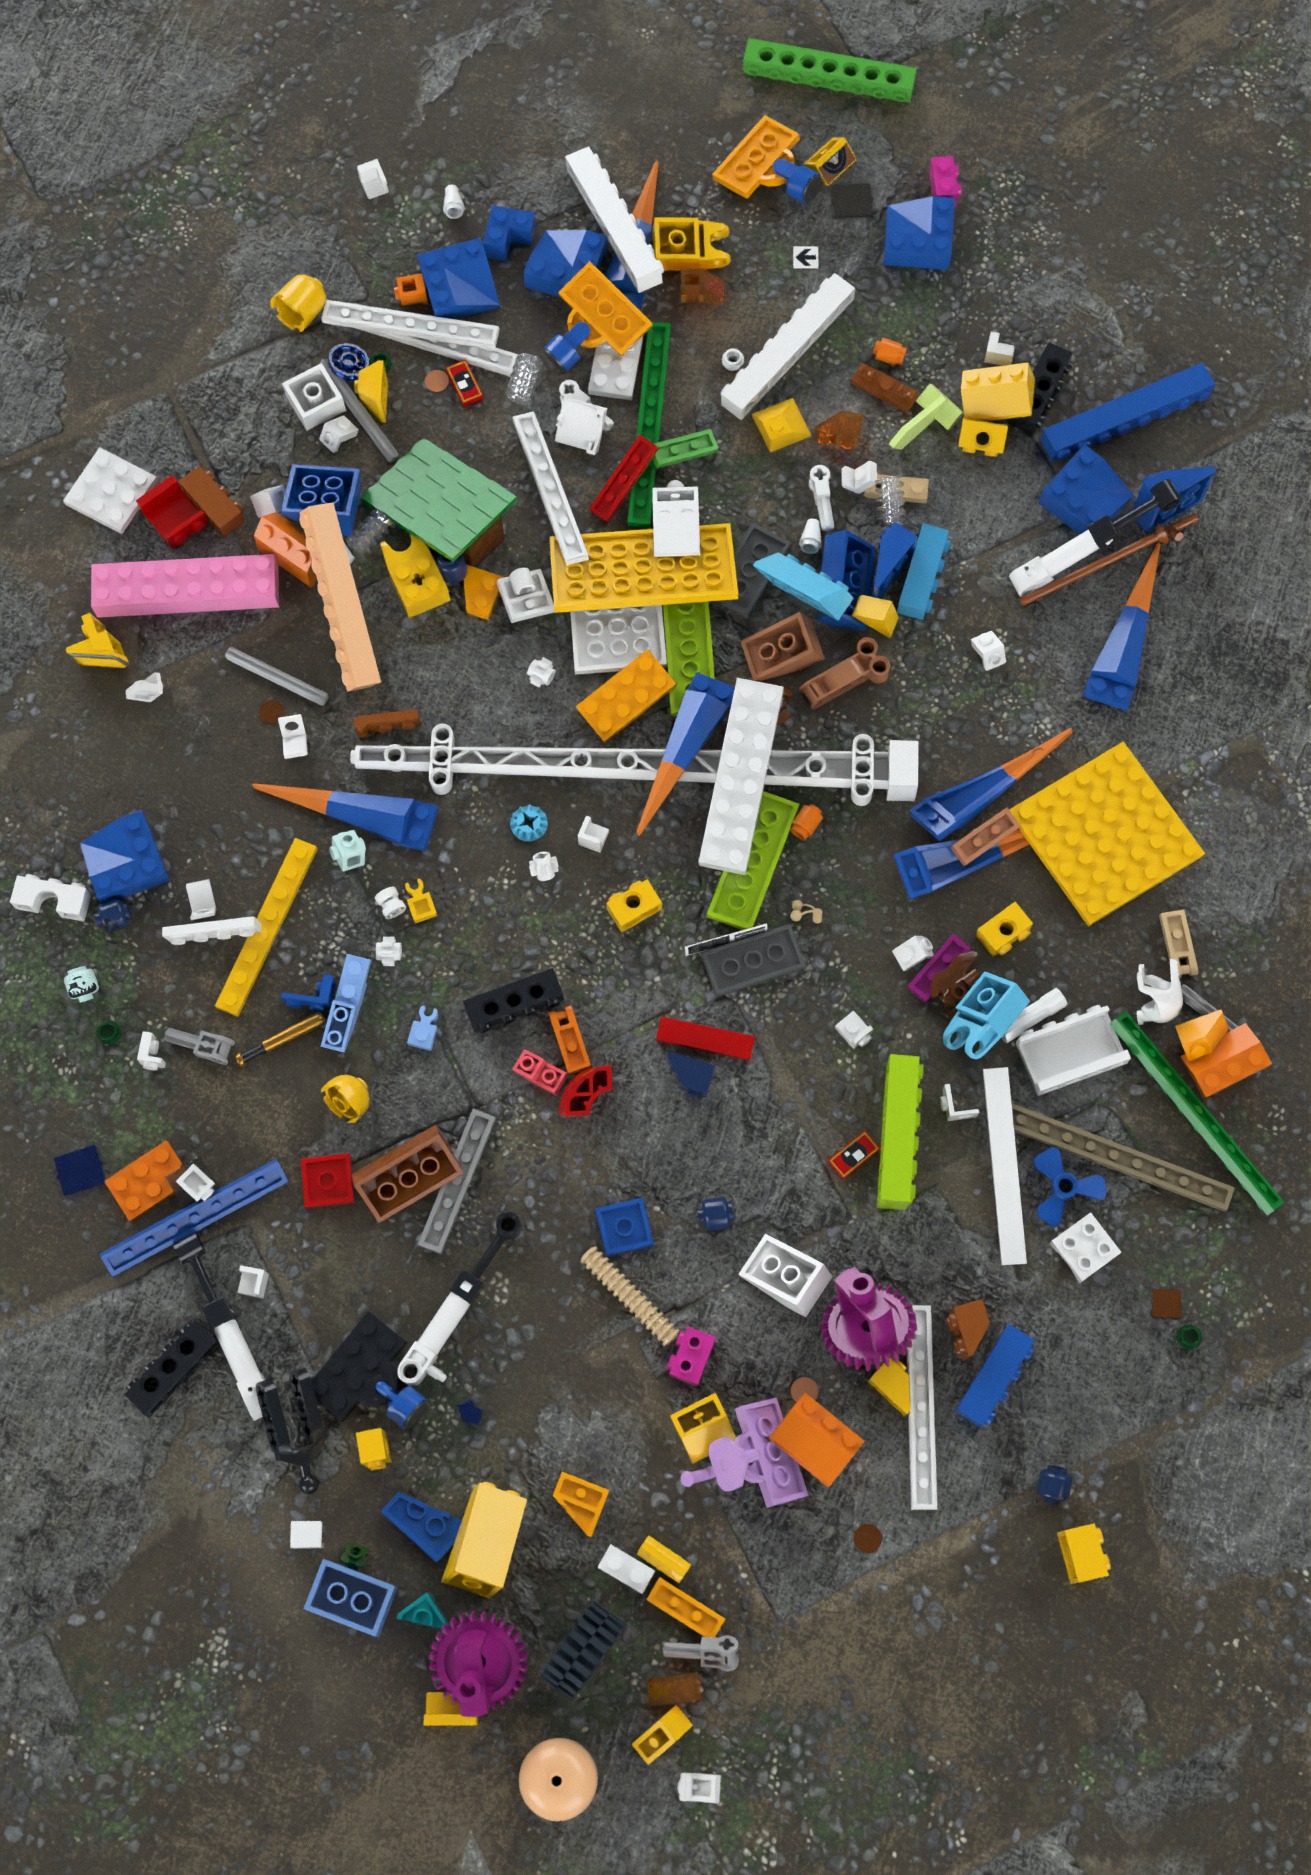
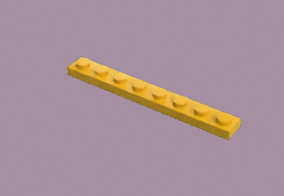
M297 838L294 839L256 918L262 923V932H257L253 936L247 937L215 1004L217 1009L237 1017L239 1016L317 852V846Z

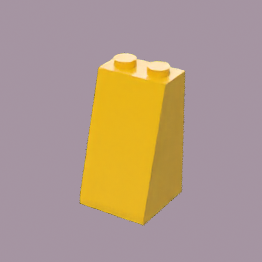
M482 1482L475 1486L441 1582L486 1598H490L502 1589L527 1499L520 1497L518 1492L497 1489V1486L490 1482Z

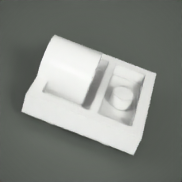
M519 568L514 570L509 577L497 579V586L511 623L554 613V603L541 569L529 571L528 568Z

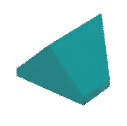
M425 1593L397 1615V1619L440 1629H442L444 1624L450 1626L431 1593Z

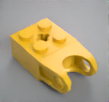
M654 217L653 251L656 261H661L664 271H698L727 266L731 262L730 255L721 250L714 249L710 243L726 238L729 235V227L722 223L701 221L698 218Z
M411 534V545L402 552L394 551L385 541L380 543L391 582L408 618L451 601L448 588L431 552L425 543Z

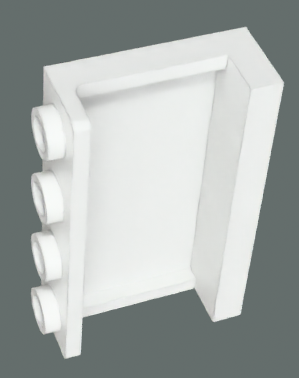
M1096 1005L1087 1009V1013L1079 1016L1078 1013H1074L1065 1017V1021L1058 1024L1052 1021L1043 1025L1041 1030L1034 1032L1033 1029H1030L1020 1034L1015 1044L1037 1096L1129 1062L1131 1057L1128 1050H1123L1115 1030L1110 1025L1111 1020L1108 1015V1006L1101 1008L1100 1005Z

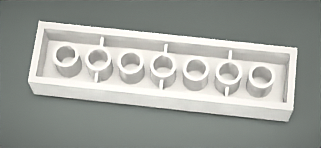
M737 678L699 857V866L746 875L784 687L742 678Z

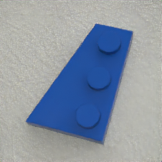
M397 1492L381 1510L382 1515L436 1564L453 1547L462 1520L451 1516V1514L432 1508L400 1492Z

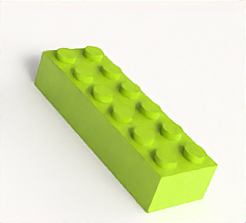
M890 1054L886 1064L876 1208L906 1210L908 1205L912 1204L915 1199L916 1185H912L911 1182L917 1173V1160H913V1156L916 1155L919 1145V1136H915V1132H917V1128L920 1125V1112H916V1108L921 1103L922 1088H918V1084L920 1085L923 1077V1064H919L920 1057Z

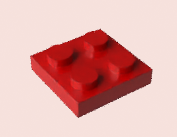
M350 1153L301 1159L304 1206L306 1209L355 1203Z

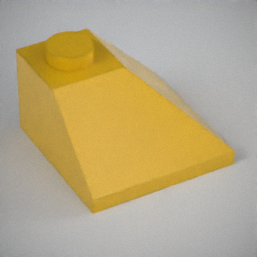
M378 360L359 371V379L355 380L354 390L355 394H359L360 402L381 423H386L388 380L383 360Z
M793 398L752 414L770 453L811 437V433Z

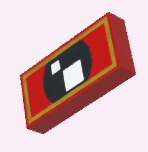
M466 359L445 367L463 407L484 399L483 393Z
M864 1130L827 1162L839 1177L844 1180L879 1152L881 1148Z

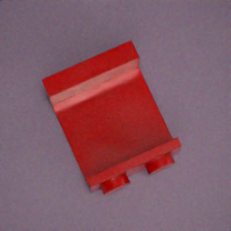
M173 475L136 500L140 511L171 549L176 545L183 544L190 535L201 531L208 523L202 510L199 511L181 490L178 481Z

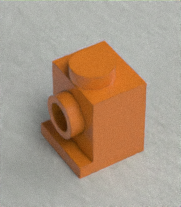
M422 273L396 278L398 287H394L396 301H401L402 306L418 303L428 304Z

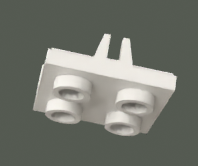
M564 397L561 412L557 417L559 421L556 423L555 441L587 450L586 453L595 455L599 451L607 408Z
M1092 1213L1086 1215L1049 1243L1065 1260L1079 1283L1121 1253Z

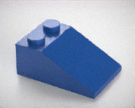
M896 522L890 528L886 527L880 535L881 542L878 546L880 550L872 593L874 598H882L914 554L918 536Z

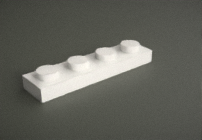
M254 916L162 927V936L174 945H182L186 943L185 941L190 940L206 942L208 938L215 937L217 939H230L232 935L250 937L254 933L262 932V923Z

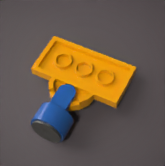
M766 115L712 174L714 181L746 199L760 184L768 187L784 184L787 186L788 196L803 204L810 203L816 197L822 182L819 173L804 165L799 167L795 165L794 156L790 150L800 140L799 133Z
M589 261L558 292L559 296L573 309L567 321L569 331L563 337L557 334L544 347V353L559 370L568 372L580 360V356L575 351L578 346L593 348L607 342L622 357L653 326V323Z

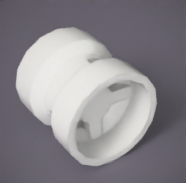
M388 887L375 896L377 904L383 908L382 913L386 919L397 917L406 910L404 902L398 898L399 893L395 887Z

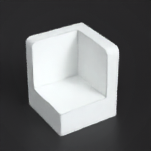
M377 159L357 166L359 179L368 199L389 192L386 178Z
M991 332L984 362L1000 366L1011 365L1014 346L998 343L1000 333Z
M283 485L264 489L250 496L258 517L281 512L286 492Z
M586 816L578 834V844L601 853L609 834V829L591 823V817Z
M240 1266L239 1271L242 1273L237 1293L263 1299L269 1274L265 1270Z
M291 1521L290 1548H324V1543L322 1542V1522Z

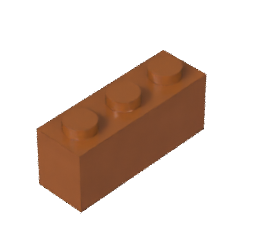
M199 465L178 481L185 495L199 511L202 510L206 519L223 538L245 522L242 515L244 512L237 501L233 503L229 499L230 494L223 486L219 487L215 483L216 479L209 470L205 472Z

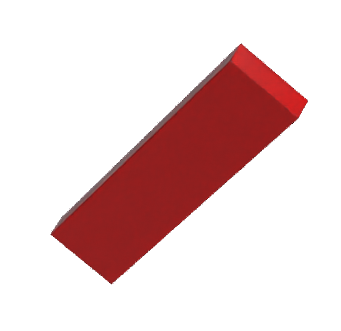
M639 434L588 510L606 523H609L659 448Z
M661 1017L656 1037L657 1042L747 1061L751 1059L755 1036L666 1017Z

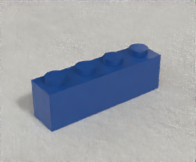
M1008 1324L955 1412L979 1428L983 1427L985 1423L990 1425L997 1413L993 1411L997 1402L1001 1404L1004 1402L1009 1393L1006 1387L1010 1381L1015 1383L1022 1372L1019 1366L1023 1359L1028 1361L1035 1350L1032 1347L1035 1340Z

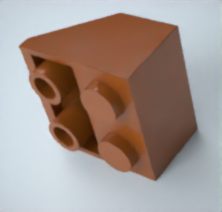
M983 1299L953 1307L948 1313L949 1317L946 1318L949 1332H954L956 1342H953L957 1357L961 1356L963 1362L973 1356L990 1324Z

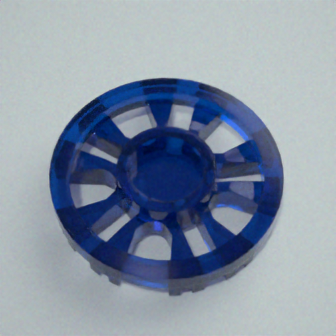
M350 343L334 346L328 355V365L332 369L331 372L334 375L338 374L344 377L343 380L347 379V381L350 379L358 380L359 372L357 373L355 370L361 371L370 365L367 353L359 346ZM347 348L349 352H343V349ZM364 357L365 361H360L358 359Z

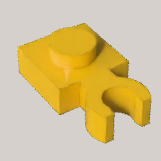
M417 879L419 887L415 890L410 888L409 883L405 884L407 893L413 897L407 899L415 924L437 916L430 893L422 894L424 885L421 879Z

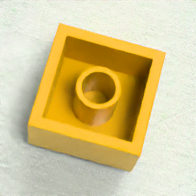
M1095 1523L1057 1533L1070 1584L1109 1576L1108 1570L1111 1569L1110 1561L1107 1554L1102 1552L1100 1544L1104 1543L1100 1528L1096 1529Z

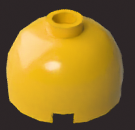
M346 1074L335 1076L321 1089V1093L324 1091L326 1093L323 1099L329 1109L340 1119L343 1115L349 1118L348 1123H356L369 1107L370 1097L367 1084L361 1078Z

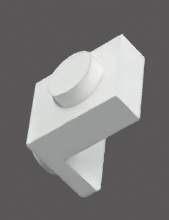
M343 415L326 422L319 439L332 453L338 451L340 443L355 437L359 429Z
M992 631L971 639L972 647L982 658L983 668L986 671L1006 663L1004 645Z
M913 936L892 950L903 971H908L923 960L934 956L931 942L923 936Z
M194 1163L176 1181L197 1202L200 1199L206 1201L215 1191L212 1188L215 1183Z
M681 1773V1779L678 1782L680 1801L719 1803L721 1775Z

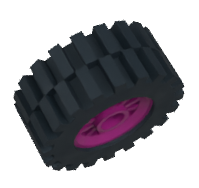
M594 1601L559 1647L540 1677L570 1701H573L616 1642L626 1624L598 1602Z

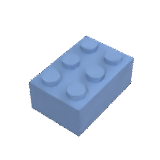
M323 1559L304 1609L372 1636L379 1637L398 1587Z

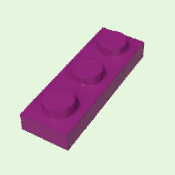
M952 934L911 981L907 989L926 1003L931 997V983L934 974L947 969L954 957L970 952L972 948Z

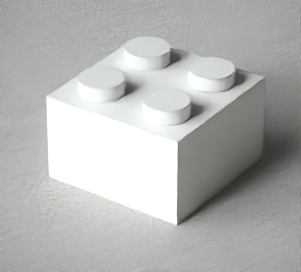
M322 363L282 383L287 399L307 431L346 411L343 397Z

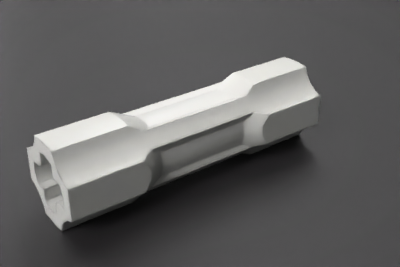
M1055 988L1035 1003L1026 1007L1001 1037L1005 1043L1012 1041L1038 1022L1065 1008L1068 1004L1061 991Z

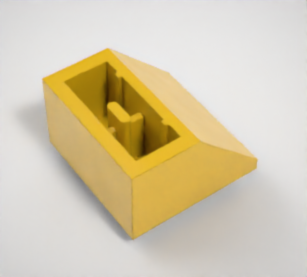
M716 1393L670 1415V1419L692 1464L709 1456V1446L713 1441L728 1437L734 1442L736 1438Z

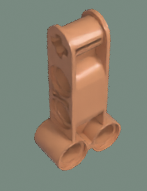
M870 637L862 638L857 644L855 655L810 679L799 688V691L804 693L811 703V709L824 705L868 679L874 683H883L887 680L890 662L884 656H877L878 645L874 639ZM865 648L870 649L872 653L865 654L861 650ZM875 667H881V668H883L885 671L879 673V672H876V671L874 670V668H875Z

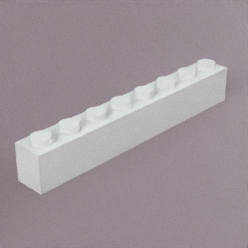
M586 147L565 156L568 173L603 233L607 236V240L638 293L663 283L662 273H664L661 261H656L653 248L650 244H646L643 231L637 229L633 214H628L624 199L618 197L619 194L615 184L609 182L608 172L605 168H601L598 155L593 154L591 149Z
M835 273L829 279L826 278L821 283L819 290L807 298L805 305L793 313L791 320L779 328L777 335L765 343L763 350L751 358L749 365L745 369L742 368L736 374L735 380L722 389L721 405L742 420L854 300L855 288Z

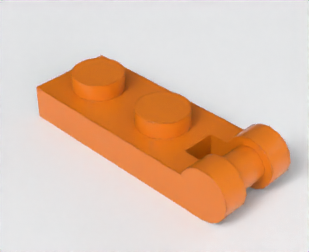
M566 1006L564 1010L558 1012L555 1010L548 1012L568 1075L591 1068L572 1006ZM568 1019V1024L560 1026L559 1021Z

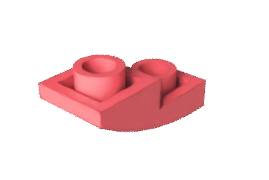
M525 1049L512 1069L520 1076L555 1096L558 1095L569 1076L565 1071L547 1063L543 1058Z

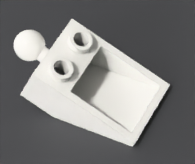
M672 480L668 483L667 488H653L654 557L700 555L698 487H684L683 483L679 480Z

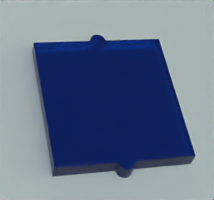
M95 1144L54 1158L58 1172L56 1178L60 1180L64 1196L105 1183L102 1169L103 1162L99 1159Z

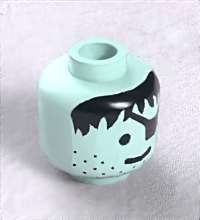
M86 966L67 971L68 975L64 978V983L71 999H79L80 1003L93 999V994L99 990L94 971L87 969Z

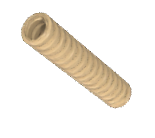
M596 1246L590 1248L582 1256L580 1262L582 1264L585 1263L588 1270L591 1269V1273L593 1275L596 1274L597 1279L602 1280V1284L604 1286L607 1285L608 1290L614 1292V1297H619V1302L625 1303V1308H630V1313L636 1314V1319H641L640 1323L642 1325H647V1330H652L651 1334L653 1336H658V1341H663L662 1345L664 1347L671 1344L679 1335L680 1330H675L673 1328L674 1324H669V1319L667 1317L664 1319L662 1317L663 1313H658V1308L656 1306L653 1308L651 1306L652 1302H647V1297L645 1295L642 1297L640 1295L641 1291H636V1286L634 1284L631 1285V1281L629 1279L626 1280L624 1278L625 1275L620 1274V1270L618 1268L615 1269L614 1264L609 1263V1259L607 1257L604 1258L603 1253L598 1252Z

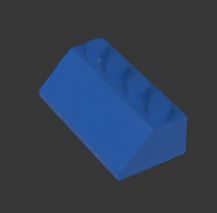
M846 529L825 536L821 572L830 576L832 582L840 581L849 588L848 592L853 597V600L838 621L819 610L816 611V620L832 628L865 631L867 625L853 617L852 614L861 595L870 597L875 546Z

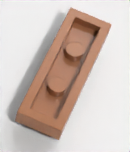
M1006 807L950 848L962 865L966 866L1017 830L1021 825Z

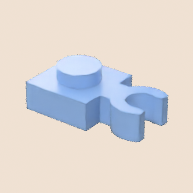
M421 1006L419 1010L421 1021L413 1020L407 1044L431 1051L437 1032V1026L431 1024L438 1018V1011L434 1008L431 1016H425L426 1008Z

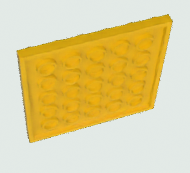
M1124 741L1009 809L1021 825L1019 829L1088 927L1205 855V852Z

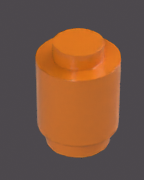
M882 337L881 341H876L873 354H876L875 359L892 365H901L907 348L903 347L901 343Z
M812 804L809 806L803 805L792 822L791 833L802 840L811 837L823 819L822 811Z

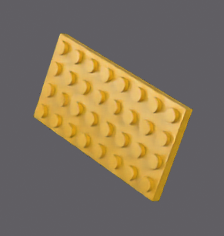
M730 523L699 525L700 555L654 557V529L580 534L588 553V560L568 566L565 563L556 536H550L555 613L738 599Z

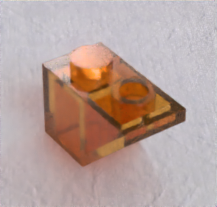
M681 269V303L725 302V280L704 269Z
M847 411L838 412L815 426L813 441L823 445H838L844 449H857L864 415Z

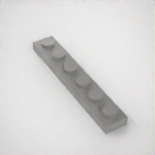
M475 1109L472 1110L454 1154L463 1170V1174L441 1186L418 1246L442 1254L496 1117Z

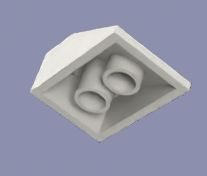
M767 1234L764 1235L739 1273L740 1277L804 1317H807L833 1277L823 1263Z

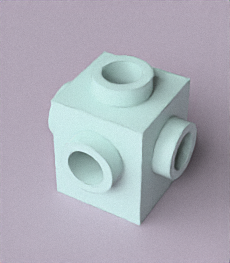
M354 830L332 836V846L329 847L330 855L333 860H337L342 871L365 865V844L362 838H358Z

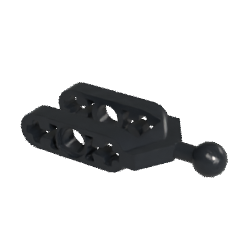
M303 1367L290 1372V1383L302 1430L307 1441L306 1444L291 1449L282 1407L274 1382L271 1379L258 1382L256 1384V1394L268 1441L276 1460L299 1466L302 1476L299 1481V1488L304 1494H313L319 1487V1481L317 1477L311 1474L309 1463L312 1462L325 1445L323 1438L324 1428L311 1377L306 1368Z

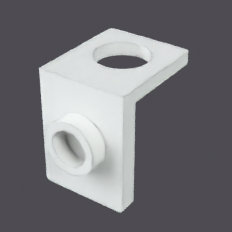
M301 714L278 718L283 737L284 758L308 755L307 737ZM288 722H296L299 727L296 730H288L285 725Z
M210 880L187 883L186 889L192 909L191 920L214 916L217 909Z
M945 1084L942 1089L943 1097H940L942 1111H946L947 1121L976 1118L979 1114V1109L954 1112L950 1084Z

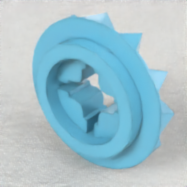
M530 804L519 807L512 814L510 821L513 834L523 841H535L541 838L548 826L546 814L539 807H534ZM524 816L528 817L530 820L534 819V830H532L531 827L529 828L528 825L523 826V824L525 823Z

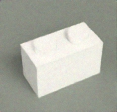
M611 1544L598 1565L599 1569L641 1594L644 1593L655 1573V1570Z

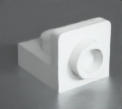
M868 461L855 470L847 466L842 468L843 488L860 494L877 484V463Z
M155 672L145 680L134 682L132 686L125 690L126 698L152 702L163 693L160 673Z
M854 1011L835 1025V1029L853 1049L858 1045L861 1047L865 1046L872 1039L870 1035H872L873 1028L867 1026Z
M143 1031L137 1060L143 1065V1068L148 1070H157L158 1067L165 1068L166 1063L162 1058L153 1057L158 1052L159 1042L156 1041L157 1038L153 1033Z

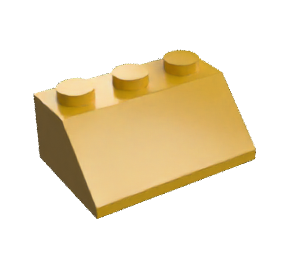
M1029 363L963 371L961 394L964 418L992 421L1032 416L1035 378Z

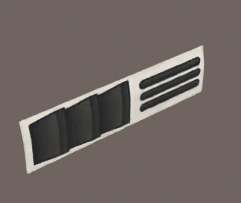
M767 923L686 946L685 955L688 956L765 932L767 931Z

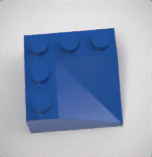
M932 196L888 205L883 265L948 270L952 250L955 198Z
M546 230L531 253L523 273L525 288L560 297L558 292L589 261L599 271L601 270L608 251L607 236L589 230Z
M481 238L417 254L420 272L423 274L424 285L434 316L459 319L500 308Z
M1084 445L1042 490L1038 503L1080 535L1088 530L1087 526L1105 515H1108L1113 520L1134 497V494L1100 455Z
M292 464L281 515L300 522L299 512L308 506L334 503L342 535L352 536L362 490L360 469Z
M1214 466L1166 470L1156 475L1150 474L1142 481V487L1138 491L1139 494L1132 510L1152 499L1151 488L1166 479L1172 481L1182 501L1178 506L1169 511L1161 512L1157 506L1137 518V522L1147 534L1154 530L1157 523L1163 525L1202 502L1216 472Z
M142 810L117 819L80 843L89 877L96 896L101 903L115 898L122 900L170 881L150 824Z

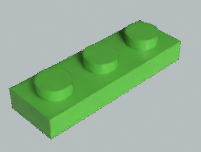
M711 429L655 443L659 449L652 459L656 468H661L716 453L719 448Z

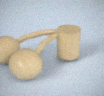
M800 900L793 901V911L790 914L792 921L797 922L802 918V915L813 912V922H822L821 909H815L812 905L803 904ZM803 906H808L813 909L802 913L801 911H799L802 909Z

